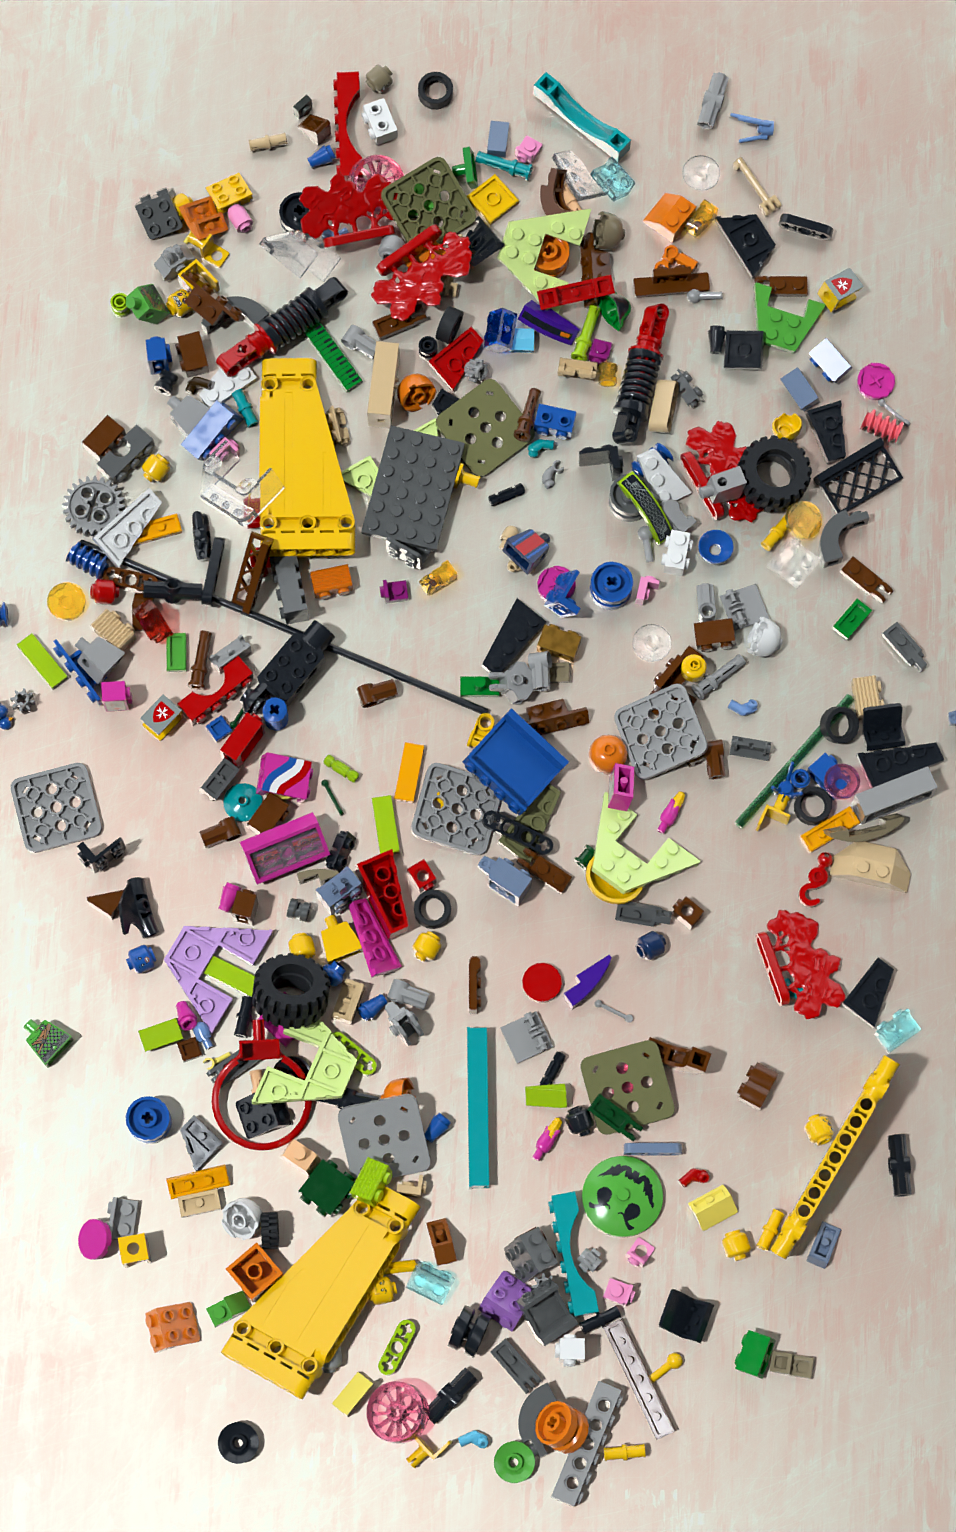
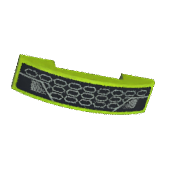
M631 471L619 480L617 484L626 498L631 499L649 526L657 545H660L666 540L667 535H671V525L654 496L639 477Z

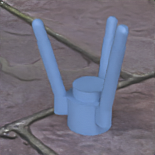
M735 113L730 114L731 117L738 118L739 121L757 124V133H761L758 136L739 139V143L759 139L767 140L768 136L773 135L774 121L761 120Z

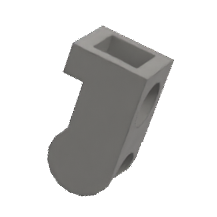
M664 500L660 503V507L673 530L685 532L696 522L692 516H685L682 513L676 500Z

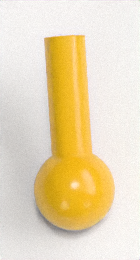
M678 1353L669 1354L667 1362L650 1375L652 1382L657 1381L670 1369L680 1368L683 1363L682 1356Z

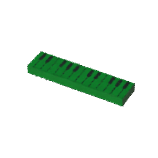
M320 322L304 332L307 339L346 392L363 383L358 373Z

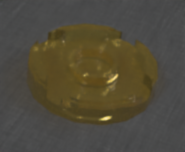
M800 501L787 509L785 514L786 527L792 536L802 540L809 539L820 531L822 517L814 504L808 501Z
M70 582L60 583L49 592L47 606L55 618L71 621L78 618L84 612L86 597L82 589L76 584Z

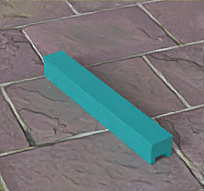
M467 1027L469 1190L489 1188L487 1028Z

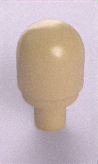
M508 526L503 531L500 538L502 541L499 546L500 550H503L508 538L519 534L515 526Z

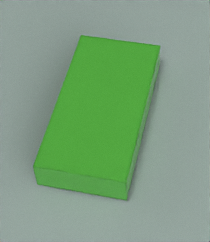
M166 633L167 672H187L186 633Z

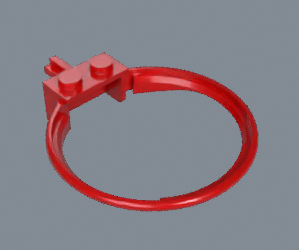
M264 1019L252 1020L253 1040H239L238 1055L228 1062L217 1076L212 1090L211 1103L213 1115L219 1128L230 1140L251 1150H271L289 1143L302 1131L310 1116L312 1100L305 1101L304 1111L297 1126L285 1137L270 1143H253L238 1137L227 1127L219 1109L221 1085L226 1075L239 1064L238 1059L243 1061L280 1059L282 1057L281 1062L288 1065L297 1074L299 1079L304 1081L306 1079V1075L299 1065L280 1051L279 1039H265Z

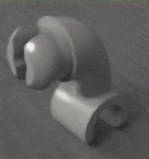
M556 460L553 466L549 467L542 476V484L545 485L546 489L554 486V481L552 480L553 473L561 474L564 471V467L561 469L555 468V466L561 463L559 460Z

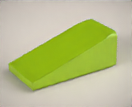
M565 1084L525 1087L526 1106L567 1108Z

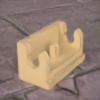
M350 979L344 980L331 1018L352 1025L365 990V984Z

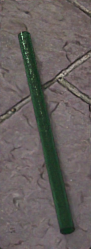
M847 694L837 706L848 708L854 699ZM841 713L833 716L830 726L842 715ZM820 725L734 822L737 827L742 829L773 794L774 791L771 789V786L778 788L779 784L786 779L791 762L795 763L794 770L823 737Z

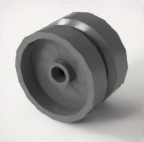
M625 474L618 477L611 485L609 507L616 518L626 522H634L643 517L631 499L626 498L617 484L619 480L627 475ZM637 475L652 494L650 484L645 478Z

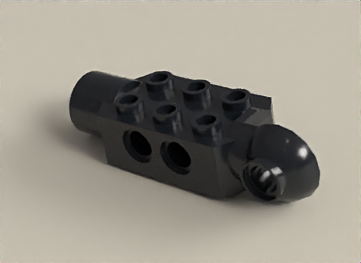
M316 620L311 623L303 634L293 633L257 676L259 682L254 690L251 687L248 688L241 696L240 702L243 703L244 713L258 712L266 701L264 698L266 695L270 698H280L285 702L286 706H289L326 662L323 652L334 640L335 636Z

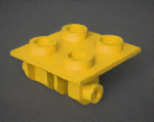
M240 173L205 187L208 194L212 197L218 213L222 212L224 214L228 211L230 205L232 207L234 203L239 204L240 202L243 205L253 199V194Z

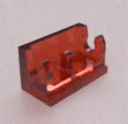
M150 599L132 610L150 640L154 639L155 643H159L168 636L173 635L158 607Z

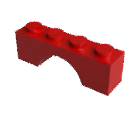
M239 656L223 667L225 680L217 692L211 695H199L192 691L177 703L178 708L182 710L184 716L193 726L204 722L209 713L218 711L222 707L223 702L227 699H233L238 694L237 691L242 687L247 688L253 682V672Z

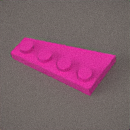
M364 898L351 902L348 906L371 978L400 969L402 966L367 899Z

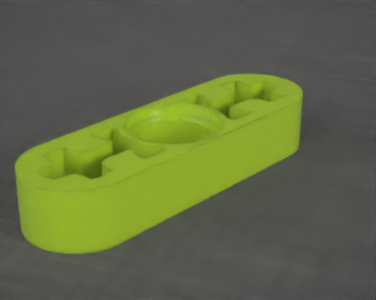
M341 1032L332 1033L336 1039L341 1037L340 1041L344 1046L346 1043L350 1044L346 1046L347 1051L349 1049H356L358 1051L357 1062L363 1055L362 1061L366 1064L372 1063V1070L367 1069L364 1071V1065L359 1062L358 1066L356 1065L355 1067L357 1071L364 1076H372L376 1072L377 1065L372 1057Z
M402 1320L398 1324L378 1363L379 1371L383 1375L390 1376L394 1374L416 1331L412 1321ZM409 1324L412 1332H407L404 1339H408L407 1343L400 1338H395L397 1334L401 1337L403 1333L401 1326ZM394 1342H400L403 1345V1350L398 1354L393 1353L391 1350V1345ZM389 1353L391 1356L397 1357L398 1360L395 1361L393 1359L391 1362L393 1369H388L386 1372L382 1363L388 1362L390 1357L386 1355Z

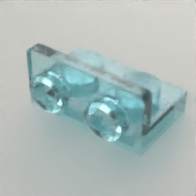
M610 157L604 165L593 169L590 173V176L613 202L627 196L635 185V181L613 157Z
M908 1008L904 1011L902 1009L898 1010L892 1015L893 1019L887 1023L885 1020L876 1027L877 1031L874 1035L888 1053L921 1030L909 1014L910 1010Z
M419 1261L411 1274L406 1288L443 1305L455 1278L447 1271L433 1268V1265L429 1262Z

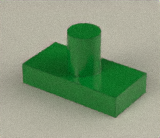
M470 146L462 148L464 164L452 166V172L455 177L466 175V182L469 187L476 189L478 187L475 155Z
M460 676V697H499V692L489 690V685L499 684V680H492L489 677Z

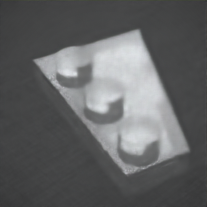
M570 150L554 153L552 159L558 168L567 170L565 181L577 201L609 195L611 190L607 186L604 187L598 181L599 178L595 174L591 175L585 169L586 165Z

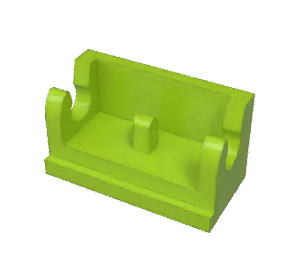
M177 1018L138 1031L145 1052L183 1039Z

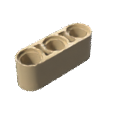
M661 379L657 381L649 418L650 432L670 433L679 391L678 381Z

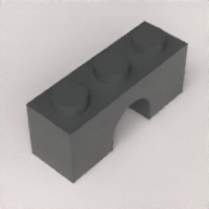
M137 424L123 437L125 444L130 448L127 455L118 457L109 451L97 463L98 470L108 480H111L114 485L118 481H123L127 476V472L131 468L135 469L140 464L141 459L145 455L148 456L154 449L153 438Z

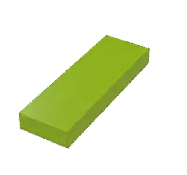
M32 633L17 644V647L52 690L68 679L64 671Z
M391 795L372 798L380 854L390 849H393V854H398L400 850Z
M213 956L204 974L252 997L255 976Z

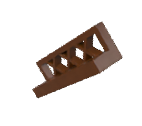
M253 531L250 533L231 601L243 606L242 612L250 614L255 607L274 541L272 538ZM254 538L262 541L259 550H256L253 545ZM253 555L257 559L255 567H251L248 562L249 557ZM250 572L252 577L250 584L247 585L243 576ZM245 589L247 593L245 600L237 598L239 592Z

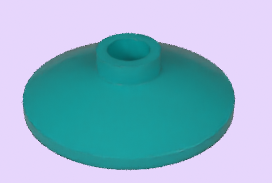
M246 783L232 786L226 792L223 800L227 815L229 817L234 816L236 821L239 822L249 821L263 802L262 796L256 794L257 788ZM245 798L246 802L244 804L239 803V799Z

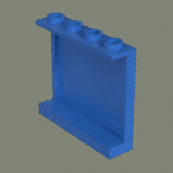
M511 708L462 763L470 773H474L479 778V781L484 786L494 791V795L498 799L508 804V808L513 813L520 816L569 761Z

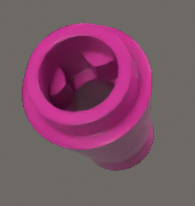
M227 882L223 886L218 909L229 913L234 904L237 890L240 891L241 888Z
M180 1001L176 1004L178 1025L185 1031L192 1030L197 1025V1017L186 1001Z

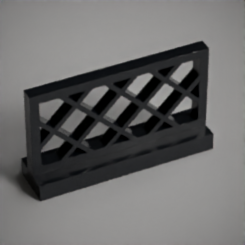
M881 437L813 478L816 485L820 486L836 514L843 510L849 511L903 478L885 449V443ZM879 452H882L885 457L884 465L874 462L875 455ZM860 463L870 464L868 474L858 472ZM873 465L883 468L881 477L871 475ZM885 470H893L896 478L893 480L884 479ZM845 472L854 474L852 484L842 481ZM857 475L867 477L865 487L855 485ZM870 478L880 481L878 489L868 488ZM828 482L838 483L836 493L829 492L825 484ZM841 484L851 487L849 497L839 494ZM854 488L864 490L861 499L852 498ZM838 497L848 500L846 508L841 511L836 504Z

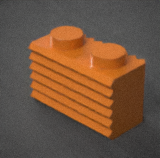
M348 564L310 572L315 598L324 600L334 594L343 596L353 591Z

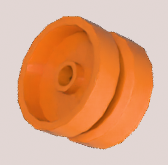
M545 235L534 270L560 278L569 266V245L566 241Z
M555 1401L546 1405L539 1413L535 1431L537 1438L543 1444L552 1447L558 1452L568 1454L578 1450L585 1442L589 1424L587 1417L581 1411L572 1408L566 1403Z

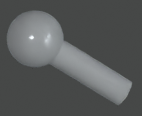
M693 289L687 293V300L691 303H698L702 299L723 298L722 291L700 292Z
M643 526L638 531V537L643 541L645 559L649 563L654 561L650 540L653 535L649 530V526Z

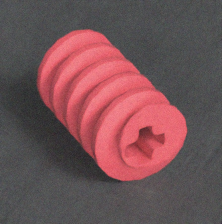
M875 409L870 413L867 412L860 429L863 430L867 426L868 433L874 429V436L881 432L882 439L888 436V442L895 439L896 444L904 422L896 425L897 419L894 418L892 422H889V415L882 419V412L875 416Z

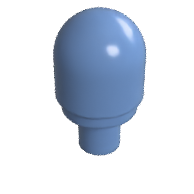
M198 1022L193 1028V1033L199 1043L203 1042L205 1049L213 1047L210 1040L212 1033L206 1023Z

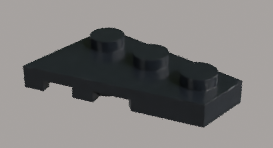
M841 400L808 410L805 413L827 464L842 460L846 456Z

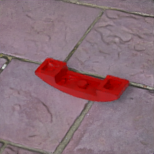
M611 275L537 291L541 310L615 293Z

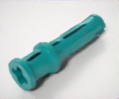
M481 151L477 153L475 160L477 163L507 171L511 176L523 177L527 181L530 179L533 170L532 164H522L516 159L512 161Z

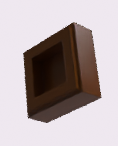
M196 1037L177 1043L184 1063L202 1057Z

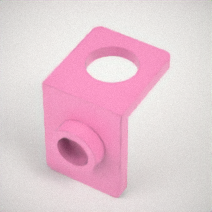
M638 1237L626 1253L627 1261L635 1267H638V1265L643 1267L654 1251V1247ZM639 1245L647 1248V1254L643 1257H639L635 1253V1249Z

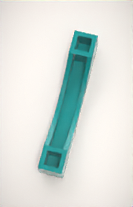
M547 72L534 84L533 95L614 160L619 162L630 150L631 139L617 128L601 122L588 113Z
M573 1191L552 1195L551 1201L548 1202L550 1214L554 1213L555 1221H552L554 1234L558 1233L559 1241H556V1248L558 1253H562L563 1261H560L561 1273L566 1274L567 1281L563 1283L565 1293L570 1294L571 1301L567 1302L569 1313H573L575 1318L593 1315L599 1312L595 1291L579 1275L574 1266L570 1249L571 1230L579 1213L576 1193Z

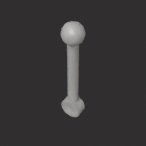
M884 399L878 401L879 406L885 407L900 421L904 422L906 427L910 425V422L889 407Z
M601 1000L595 1001L596 1007H602L624 1018L627 1023L633 1021L632 1015H625L602 1004Z

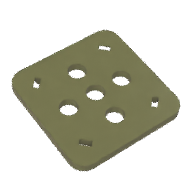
M441 157L432 158L386 186L381 192V199L406 242H409L425 229L434 225L433 220L435 217H441L443 220L442 226L439 227L442 234L436 241L437 243L443 242V238L448 232L457 233L472 224L476 219L475 210L449 165ZM416 184L423 186L424 191L422 194L415 193L414 187ZM441 191L448 192L449 199L447 201L440 199L439 194ZM394 193L397 194L396 200H393ZM426 200H430L433 203L431 211H427L424 208ZM410 210H415L418 214L417 219L414 221L408 218Z
M494 379L483 381L439 414L436 419V427L446 439L465 443L461 459L474 475L480 477L489 474L530 443L535 436V430L531 428L529 441H519L514 437V431L518 427L517 421L522 416V413ZM486 391L493 392V395H486ZM469 409H477L479 416L476 418L470 417L468 414ZM497 412L504 413L505 420L502 422L497 421L495 414ZM449 420H452V426H449ZM481 424H489L491 430L488 433L482 432L480 429ZM471 434L475 436V443L468 444L465 441L466 435ZM494 438H499L502 441L500 448H495L492 445Z
M651 1040L641 1041L587 1056L581 1061L580 1068L590 1105L599 1093L602 1095L604 1088L611 1087L614 1090V1094L611 1098L607 1099L631 1116V1119L640 1126L663 1120L673 1115L675 1110L660 1052L655 1042ZM645 1052L650 1056L646 1058L642 1053ZM620 1062H624L628 1066V1070L624 1074L618 1073L616 1070ZM595 1065H596V1066H598V1068H597L596 1072L594 1073V1072H592V1070L594 1069V1067H595ZM645 1076L652 1078L653 1083L648 1088L643 1087L641 1084V1080ZM624 1082H631L633 1084V1090L630 1093L622 1091V1084ZM635 1101L638 1103L639 1107L636 1112L628 1111L627 1105L629 1102ZM659 1102H662L663 1105L660 1110L657 1109ZM593 1114L599 1132L605 1135L617 1132ZM628 1123L624 1129H631L633 1126Z

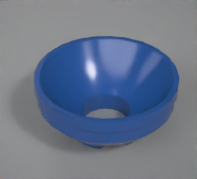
M722 530L707 531L700 538L698 545L699 553L703 560L715 565L726 562L731 557L734 548L731 537ZM718 546L721 549L720 554L712 555L709 551L710 547Z

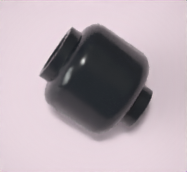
M579 1105L567 1111L568 1114L565 1116V1121L571 1134H579V1137L590 1133V1128L594 1126V1121L590 1111L587 1110L588 1108H582V1105Z

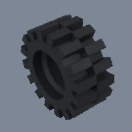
M262 1212L261 1214L262 1249H279L278 1212Z

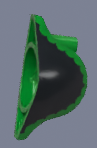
M617 292L597 297L599 308L606 322L617 331H621L623 322L631 312L629 301L617 294Z

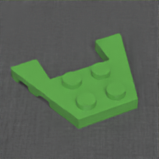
M756 282L753 287L757 315L756 329L757 331L765 332L764 345L794 353L824 309L825 304L809 299L803 317L768 306L772 287Z

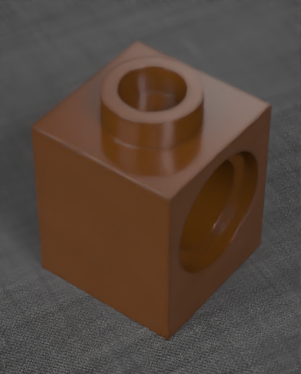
M687 896L683 900L678 899L672 907L674 909L672 915L690 930L704 914V910ZM683 908H689L692 911V914L690 916H685L682 914L681 910Z

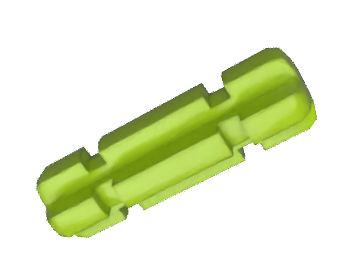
M331 755L325 757L324 765L329 768L332 767V770L343 777H347L353 783L357 781L359 777L358 772L351 770L350 767L341 761L335 760Z

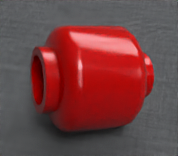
M97 579L94 584H91L90 598L96 604L111 605L114 603L115 598H119V587H116L113 580Z

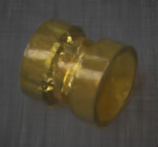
M611 362L600 363L598 384L604 387L617 385L615 373H617L618 365Z

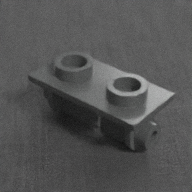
M678 369L679 375L674 374L671 376V380L678 381L679 393L684 389L686 390L681 396L688 406H691V408L696 407L698 400L705 402L702 398L703 392L698 386L694 387L691 382L693 378L687 371L684 372Z
M732 736L729 755L768 761L771 742Z

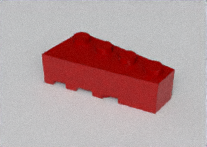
M393 849L360 862L355 868V873L362 883V887L388 940L406 933L409 927L402 900L401 887L398 881L397 868L394 862Z

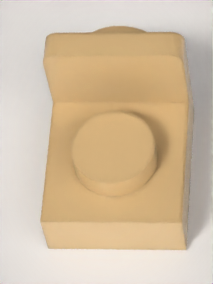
M419 1175L418 1187L414 1186L412 1182H402V1184H397L396 1192L403 1196L421 1198V1193L426 1192L427 1181H423V1175Z

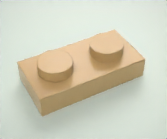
M218 1189L177 1197L182 1218L222 1210Z

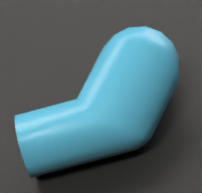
M476 1430L458 1437L461 1447L469 1443L482 1449L488 1446L487 1436Z

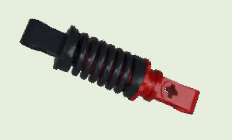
M336 277L328 279L315 290L307 287L294 300H290L288 304H284L282 308L277 309L270 316L255 323L253 326L255 332L251 335H246L245 339L238 342L228 351L220 354L216 359V364L227 377H233L257 358H262L266 352L269 351L273 355L276 354L280 348L285 346V343H290V339L294 340L296 335L300 336L302 331L306 332L308 327H313L314 323H319L322 319L328 318L327 310L344 300L348 295V290Z
M663 303L649 306L645 309L639 335L636 338V345L628 349L626 368L624 369V375L622 376V382L618 391L617 402L613 407V413L617 416L612 438L619 445L634 442L638 436L640 423L648 420L649 405L653 397L652 392L655 389L654 385L658 377L657 372L660 370L659 366L664 358L659 349L662 347V338L669 317V309Z

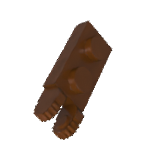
M758 276L754 278L755 283L769 284V287H772L770 297H807L808 295L807 276Z
M416 305L415 312L411 315H414L422 311V305ZM391 314L372 321V325L379 340H382L415 325H419L428 318L425 314L412 318L410 315L406 320L400 321L399 319L391 318Z
M854 556L840 570L841 574L880 603H884L886 599L880 592L876 591L877 587L887 594L891 595L893 593L892 587L883 582L880 577Z
M525 848L523 850L524 854L533 859L534 863L531 866L521 858H518L516 862L528 870L529 874L561 894L572 876L542 856H538L530 849Z
M472 956L469 959L470 1014H477V1008H481V996H477V989H481V977H477V974L481 971V961L477 956Z

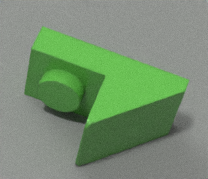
M242 1290L224 1297V1300L206 1308L216 1328L247 1312L251 1306Z

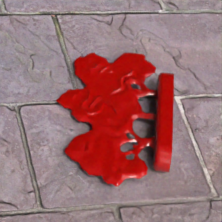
M338 172L330 180V190L328 192L319 186L305 187L302 190L299 201L302 202L305 208L309 209V212L301 219L302 232L308 233L316 239L322 235L324 230L329 229L333 231L334 236L323 239L324 248L395 234L393 225H378V221L383 216L393 220L381 199L382 190L390 185L391 182L386 181L383 176L377 173L367 181L363 192H359L355 183L350 180L346 181L345 177ZM394 193L393 200H396L397 194ZM379 206L381 207V210L379 215L376 214L375 218L374 210L376 209V207ZM384 209L387 210L386 214H383ZM361 216L368 217L371 220V228L358 231L357 218ZM329 220L332 221L333 226L328 224ZM340 223L352 225L353 232L339 235Z
M438 225L428 227L377 265L376 270L381 276H387L392 272L393 276L390 280L376 281L371 297L377 304L391 303V318L399 319L400 321L406 320L415 312L417 301H422L427 306L440 305L441 296L439 294L444 286V283L440 280L443 275L460 277L469 273V262L472 256V252L468 248L471 243L469 237H459L456 232H448L444 236L442 244L432 245L441 237L442 231ZM427 248L430 251L428 259L422 263L417 262L414 256ZM434 249H436V251L442 249L446 251V253L444 255H439L434 251ZM410 260L412 262L407 272L403 273L397 270ZM397 277H398L399 280H400L399 283H397V282L395 281V279H396Z
M717 421L711 433L699 426L688 430L689 436L687 437L686 445L699 453V459L696 460L690 451L682 453L680 459L699 493V488L706 486L710 477L707 478L700 464H709L711 476L738 466L737 464L747 447H734L737 435L733 426L728 422ZM708 453V456L704 458L703 454ZM745 495L740 496L737 501H725L730 505L729 516L735 521L746 519L752 523L757 518V513L763 511L761 507L759 510L754 508L752 502L748 504L745 501ZM710 497L702 499L715 520L724 516L725 512L721 502L713 504Z
M779 910L777 917L769 920L767 923L768 930L777 936L776 944L774 946L771 944L766 932L756 933V943L779 1006H785L790 1003L789 991H792L797 995L794 1011L804 1015L805 1019L818 1017L823 1003L827 1006L838 1008L841 1002L845 1000V993L840 984L831 980L829 976L838 971L841 958L828 955L827 951L822 948L814 950L811 947L812 941L818 935V922L811 918H806L799 912L790 914L787 910ZM785 936H788L789 941L787 942V944L781 946L780 944L783 943V941L781 940ZM779 950L786 952L790 958L789 964L780 967L775 952ZM787 970L794 977L795 981L789 986H786L782 971ZM802 987L804 990L800 992L796 988Z

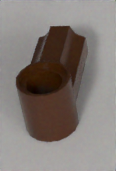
M393 679L374 685L373 683H367L357 687L362 708L372 707L378 704L379 701L398 696Z
M722 739L707 741L708 750L704 754V759H706L708 779L724 778L726 775L723 762L724 748Z
M234 816L225 818L217 825L199 831L205 848L223 841H233L242 836Z

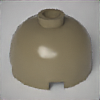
M601 211L598 214L601 217L599 220L595 219L592 229L596 244L594 248L610 250L615 248L624 239L625 229H623L620 218L612 213Z

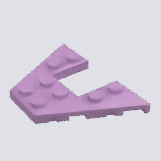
M184 926L166 955L165 963L203 1022L208 1025L212 1034L233 999L199 980L217 949L221 947L245 962L254 965L273 934V930Z

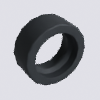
M441 72L425 74L418 83L420 102L430 109L438 110L446 107L453 98L451 79ZM439 82L444 84L447 90L442 98L431 99L426 96L425 87L429 83Z
M448 306L436 331L437 340L446 344L453 342L463 319V311Z
M831 707L824 712L820 720V731L823 737L832 743H848L855 738L859 730V719L856 713L847 707ZM839 713L844 714L848 719L849 727L843 736H835L830 726L833 716Z
M810 786L801 791L803 795L798 796L794 802L796 817L804 824L819 825L828 818L832 809V800L829 794L819 787ZM809 795H816L824 802V811L817 817L807 816L801 808L803 799Z
M439 890L424 891L417 897L414 903L416 920L425 928L436 929L442 927L448 922L451 915L450 900ZM436 898L444 905V913L438 920H427L422 915L421 905L427 899Z

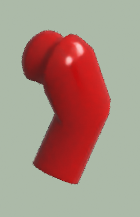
M693 1168L678 1181L685 1188L692 1181L708 1182L709 1174L705 1170Z

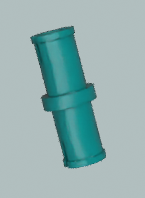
M243 389L234 391L231 395L247 427L256 426L259 421Z

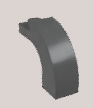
M240 296L226 297L232 307L235 306L243 312L242 315L246 317L244 321L253 330L255 323L269 316L267 310L252 299ZM224 312L216 325H211L203 318L201 322L202 330L208 335L222 322L233 318Z
M843 510L827 522L822 531L818 547L819 558L823 568L842 562L843 555L839 547L838 538L849 529L868 524L869 515L867 511L862 513L861 511H856L848 516L847 510Z
M548 1383L541 1385L530 1393L521 1407L518 1419V1430L522 1443L531 1441L532 1444L529 1447L533 1455H538L539 1458L546 1456L548 1453L542 1442L537 1438L535 1431L536 1419L546 1405L557 1401Z

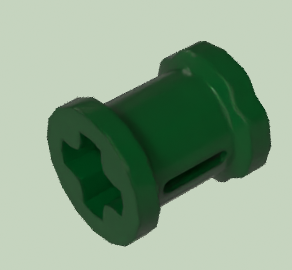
M587 844L579 857L574 858L575 863L585 871L595 851Z

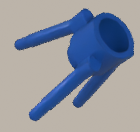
M791 762L786 780L779 784L778 789L775 786H771L774 795L784 794L783 799L786 795L791 799L803 795V792L794 793L793 784L790 782L794 762Z

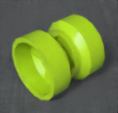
M116 293L110 301L114 315L121 318L129 315L131 311L126 306L127 295L124 293Z

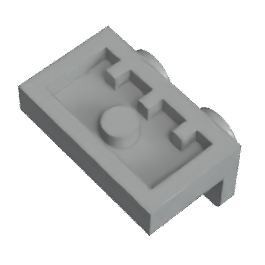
M113 1197L112 1202L109 1201L107 1213L110 1214V1219L106 1223L110 1228L112 1240L134 1235L138 1201L118 1199L117 1197Z

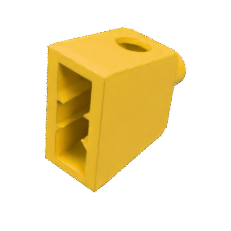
M330 915L324 919L327 929L321 931L328 964H332L334 960L339 962L363 952L360 941L347 921L338 923L335 915Z

